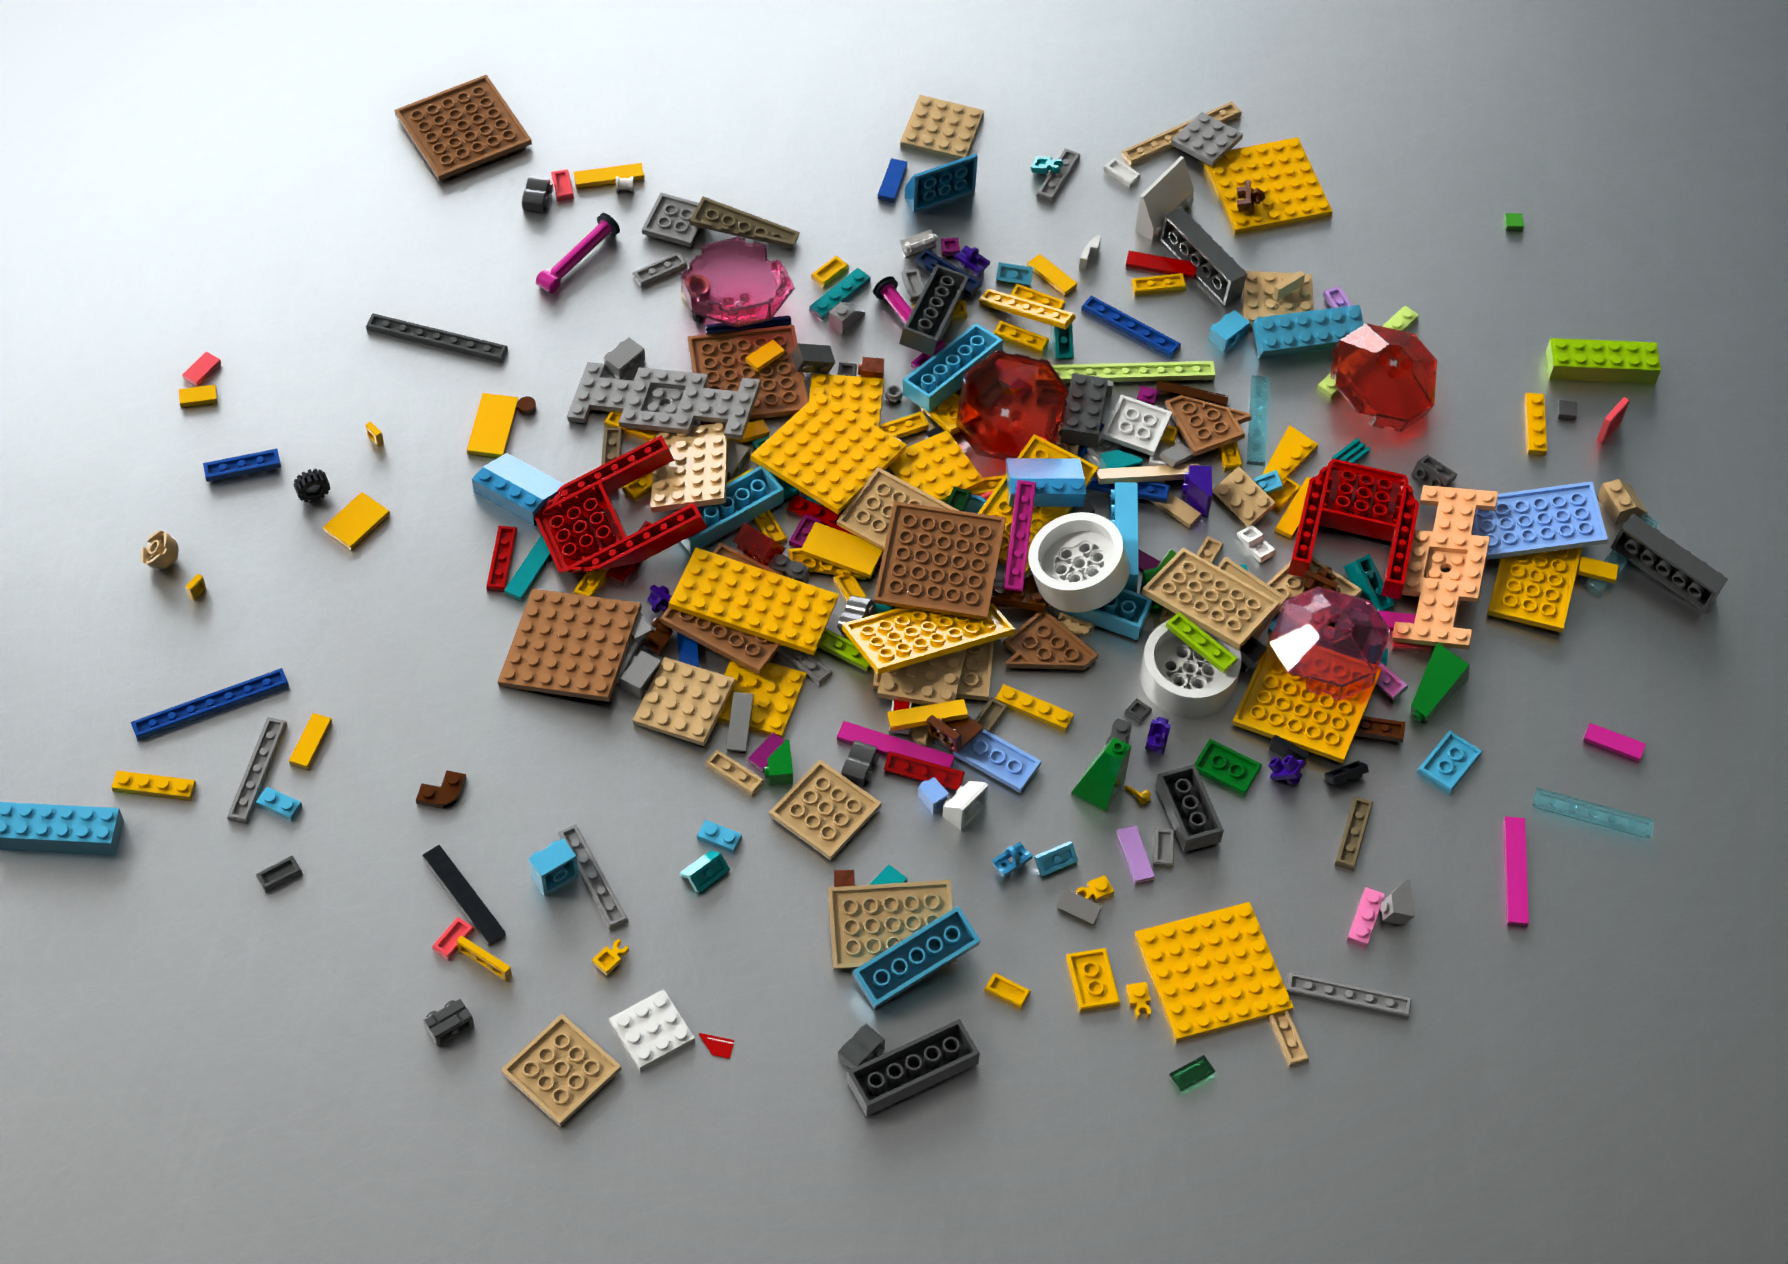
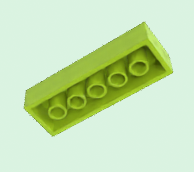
M1550 338L1546 349L1549 379L1656 384L1661 372L1657 342Z

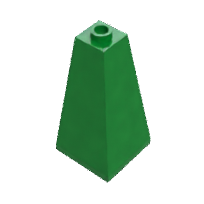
M1439 643L1434 648L1411 704L1412 716L1416 720H1422L1425 723L1439 711L1469 678L1470 665Z
M1113 737L1089 764L1071 794L1106 812L1125 783L1131 746Z

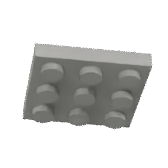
M1201 112L1171 140V145L1213 166L1243 139V133Z
M660 193L642 228V234L692 247L700 228L691 226L689 223L699 203Z

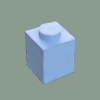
M935 777L929 781H923L918 787V798L932 814L942 808L944 802L949 798V793Z

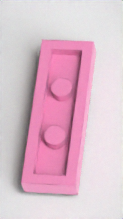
M1365 887L1347 941L1367 947L1385 895L1384 893Z

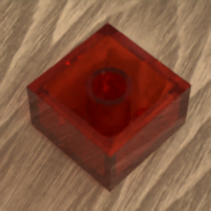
M745 522L733 540L738 545L736 547L738 550L765 566H768L775 554H783L786 549Z

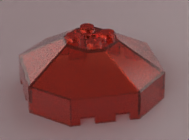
M1365 323L1340 339L1332 352V357L1334 358L1331 366V378L1334 379L1336 377L1335 386L1338 388V392H1341L1350 402L1356 413L1374 416L1369 423L1371 426L1383 429L1387 426L1394 428V431L1402 432L1426 416L1434 406L1437 360L1414 333ZM1390 360H1392V361H1395V360H1396V361H1397L1396 366H1394V365L1391 366V365H1390V362H1391Z
M997 350L963 375L956 426L977 455L1005 461L1006 458H1017L1034 434L1054 445L1056 444L1059 424L1065 419V404L1069 390L1048 360H1038L1030 358V356L1013 355ZM1002 408L1004 410H1009L1008 418L1006 416H1001Z

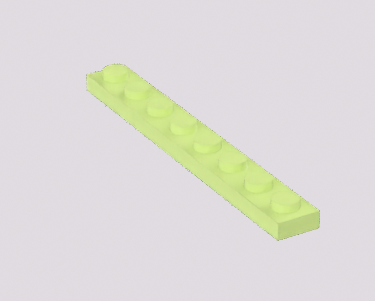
M1407 306L1401 308L1318 384L1317 390L1331 399L1418 320L1419 314Z

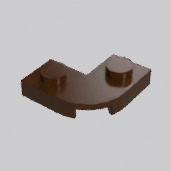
M447 770L441 787L421 783L416 804L444 808L443 805L450 804L455 800L458 801L467 778L466 774Z

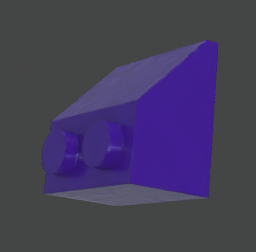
M1189 465L1188 472L1184 474L1182 494L1185 495V502L1200 512L1204 518L1209 516L1212 501V466Z

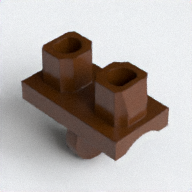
M1246 180L1245 186L1237 187L1238 199H1241L1237 200L1239 212L1248 210L1249 215H1254V202L1255 204H1260L1265 199V193L1259 188L1252 189L1251 180Z
M1332 568L1318 569L1317 573L1310 570L1306 571L1304 583L1306 591L1313 593L1315 588L1319 586L1322 588L1319 595L1329 600L1333 594L1337 595L1340 590L1338 583L1334 582L1336 576L1331 574Z

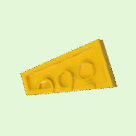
M1289 425L1262 475L1277 470L1282 482L1286 477L1289 478L1317 450L1318 444Z
M801 548L788 549L789 558L792 561L803 563L809 568L810 572L830 575L842 574L845 577L853 576L857 579L866 580V577L800 554Z

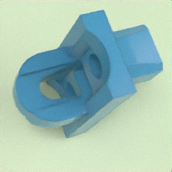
M1018 842L1013 847L1009 846L1006 848L1005 852L993 859L991 864L1005 878L1031 860L1033 855L1024 848L1021 842ZM1010 857H1013V864H1011L1008 860Z

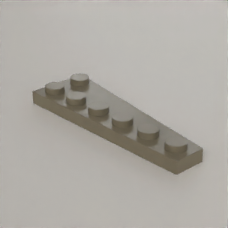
M702 196L689 225L791 249H793L800 233Z

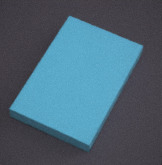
M1449 730L1418 768L1417 773L1450 794L1478 760L1483 751Z

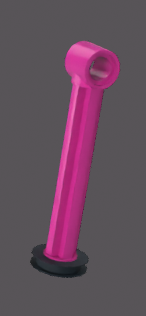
M601 213L597 217L598 225L551 270H542L538 274L536 285L551 294L556 292L560 286L561 279L607 235L615 237L620 232L617 222L610 215Z
M892 276L885 277L876 284L873 294L877 299L885 298L906 324L912 309L897 292L898 282ZM943 340L940 341L934 355L946 346Z

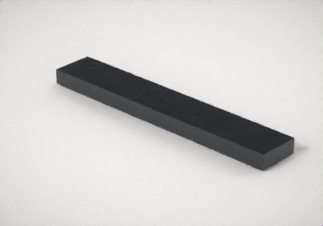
M440 845L422 855L424 861L488 946L506 935L504 929Z

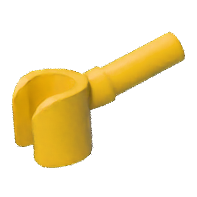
M1128 785L1124 787V789L1137 797L1140 804H1145L1151 800V793L1147 789L1140 793Z

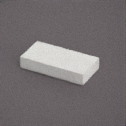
M1115 157L1103 169L1129 188L1141 178V174Z

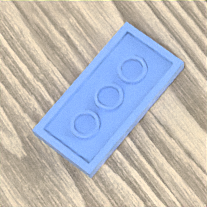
M985 729L959 753L953 752V755L1019 793L1022 792L1041 765V760Z

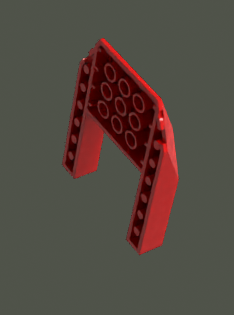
M662 435L562 485L557 490L558 494L552 500L549 499L544 508L539 510L534 516L560 574L597 571L640 563L707 529L695 503H692L627 536L608 494L674 461L673 455Z
M1332 459L1328 466L1323 467L1316 477L1313 476L1309 480L1288 574L1306 578L1305 573L1309 570L1318 526L1390 541L1391 547L1381 596L1400 600L1419 509V503L1413 496V489L1408 484L1407 476Z

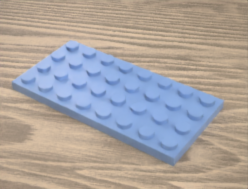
M1593 482L1498 494L1496 511L1476 510L1472 535L1490 537L1486 560L1607 544L1608 541Z

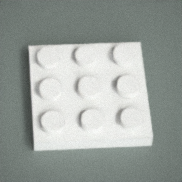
M1121 394L1102 434V439L1154 456L1171 419L1172 412Z
M664 989L609 1018L611 1026L639 1071L695 1042L693 1034Z

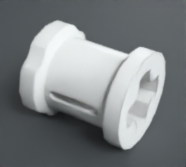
M616 176V192L620 190L634 192V177L619 178V176Z

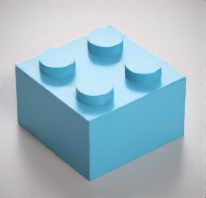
M564 838L552 842L547 848L535 852L528 858L531 878L544 896L579 876L577 857Z

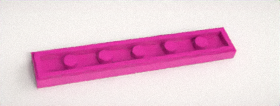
M1017 480L1003 590L1021 593L1023 591L1036 482Z
M843 721L837 735L838 741L853 745L854 741L857 740L877 747V753L888 756L889 751L949 768L952 767L955 758L954 755Z
M1505 816L1504 844L1507 925L1528 927L1525 818Z

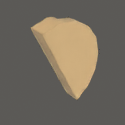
M1059 611L1058 621L1077 637L1086 636L1095 627L1094 623Z
M928 725L912 727L911 736L913 740L925 747L929 737Z

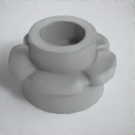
M897 385L889 386L885 393L886 399H889L891 402L901 400L903 397L901 388Z

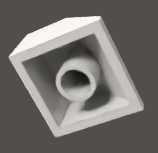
M969 781L965 786H960L952 799L948 798L944 802L942 817L961 831L986 806L988 784L985 782Z

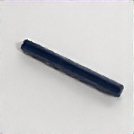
M787 315L705 325V333L709 335L791 325V317Z

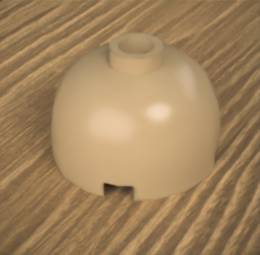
M159 530L148 538L147 542L149 544L147 548L143 547L141 552V561L147 566L154 569H165L177 561L179 547L177 541L170 534Z

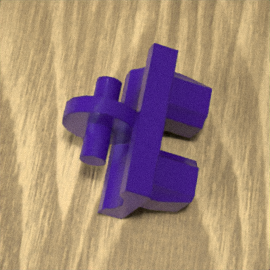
M966 245L959 253L955 254V259L960 262L959 265L963 268L971 269L977 277L984 273V270L990 265V261L980 255L979 249L976 247L971 249Z
M652 585L650 587V595L647 601L652 604V611L654 613H658L660 610L665 612L669 606L672 596L669 595L670 591L664 585L661 587Z
M1157 717V720L1152 719L1145 746L1146 750L1158 751L1160 754H1164L1171 724H1168V719Z
M1292 755L1285 757L1283 761L1279 757H1274L1268 765L1273 771L1270 778L1273 781L1285 779L1290 785H1296L1302 778L1300 770L1307 763L1304 760H1296Z

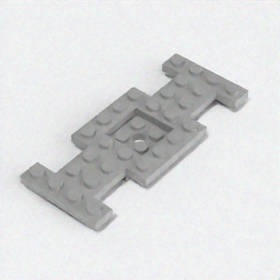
M587 362L567 419L568 422L586 423L590 410L622 413L619 420L620 427L690 434L692 426L696 425L697 421L727 424L724 431L725 438L743 440L761 381L760 379L742 378L738 391L706 388L709 380L708 374L642 367L638 368L634 381L603 378L606 370L605 364ZM663 404H669L666 407H661Z

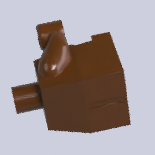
M656 617L652 622V626L656 630L652 629L653 633L650 632L647 635L644 645L659 656L666 648L673 629L661 624L660 619Z

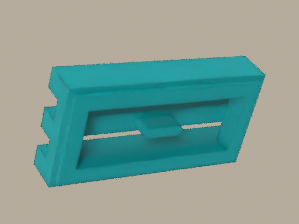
M1356 438L1336 453L1332 459L1346 461L1361 450L1358 455L1348 461L1357 463L1370 453V448H1366L1363 442L1360 443V439Z

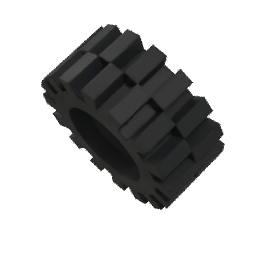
M309 469L307 473L302 472V476L298 475L293 483L298 498L301 501L304 500V502H308V500L313 502L314 499L318 501L320 500L319 497L324 498V494H328V490L331 489L325 472H322L320 469H313V471Z

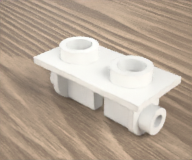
M932 229L901 239L900 243L904 256L906 257L936 246L938 237L936 234L933 235Z

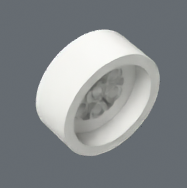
M1072 513L1054 519L1037 533L1029 549V565L1039 593L1048 604L1059 610L1087 612L1100 608L1120 594L1129 578V559L1118 528L1110 520L1094 513Z
M1168 621L1162 623L1150 634L1144 649L1140 678L1145 694L1158 708L1168 714L1181 718H1203L1220 711L1229 703L1236 689L1241 667L1240 649L1238 650L1203 630L1237 657V662L1223 674L1166 628Z

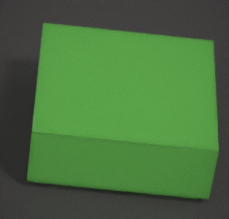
M1505 213L1504 222L1506 230H1523L1522 213Z

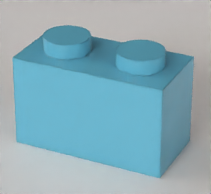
M1233 310L1230 314L1224 315L1221 321L1214 323L1210 327L1208 340L1225 352L1248 334L1250 321Z

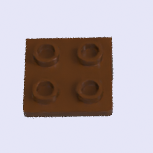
M934 715L927 718L929 734L955 753H959L983 731V726L969 716L966 719L948 722L941 718L938 719Z

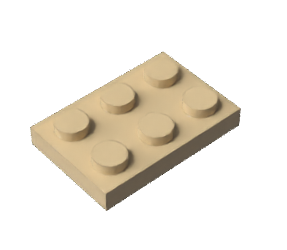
M1239 466L1212 489V493L1246 527L1254 526L1276 506V502Z

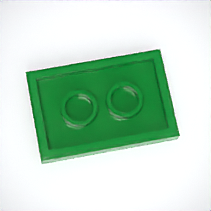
M1209 739L1195 762L1199 775L1245 797L1262 768L1261 763L1212 739Z

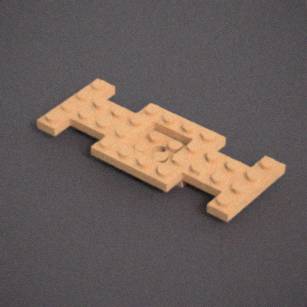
M1423 485L1420 503L1422 505L1438 506L1433 531L1414 530L1402 595L1418 596L1420 598L1414 624L1395 622L1392 642L1436 646L1439 643L1449 648L1470 649L1472 629L1454 628L1460 601H1479L1490 537L1472 535L1477 509L1496 511L1497 491ZM1443 568L1451 569V571L1447 573L1442 572L1441 570Z

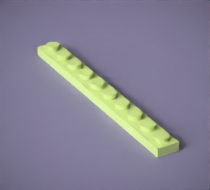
M1213 361L1035 365L1036 384L1071 383L1072 373L1104 377L1114 382L1215 379Z

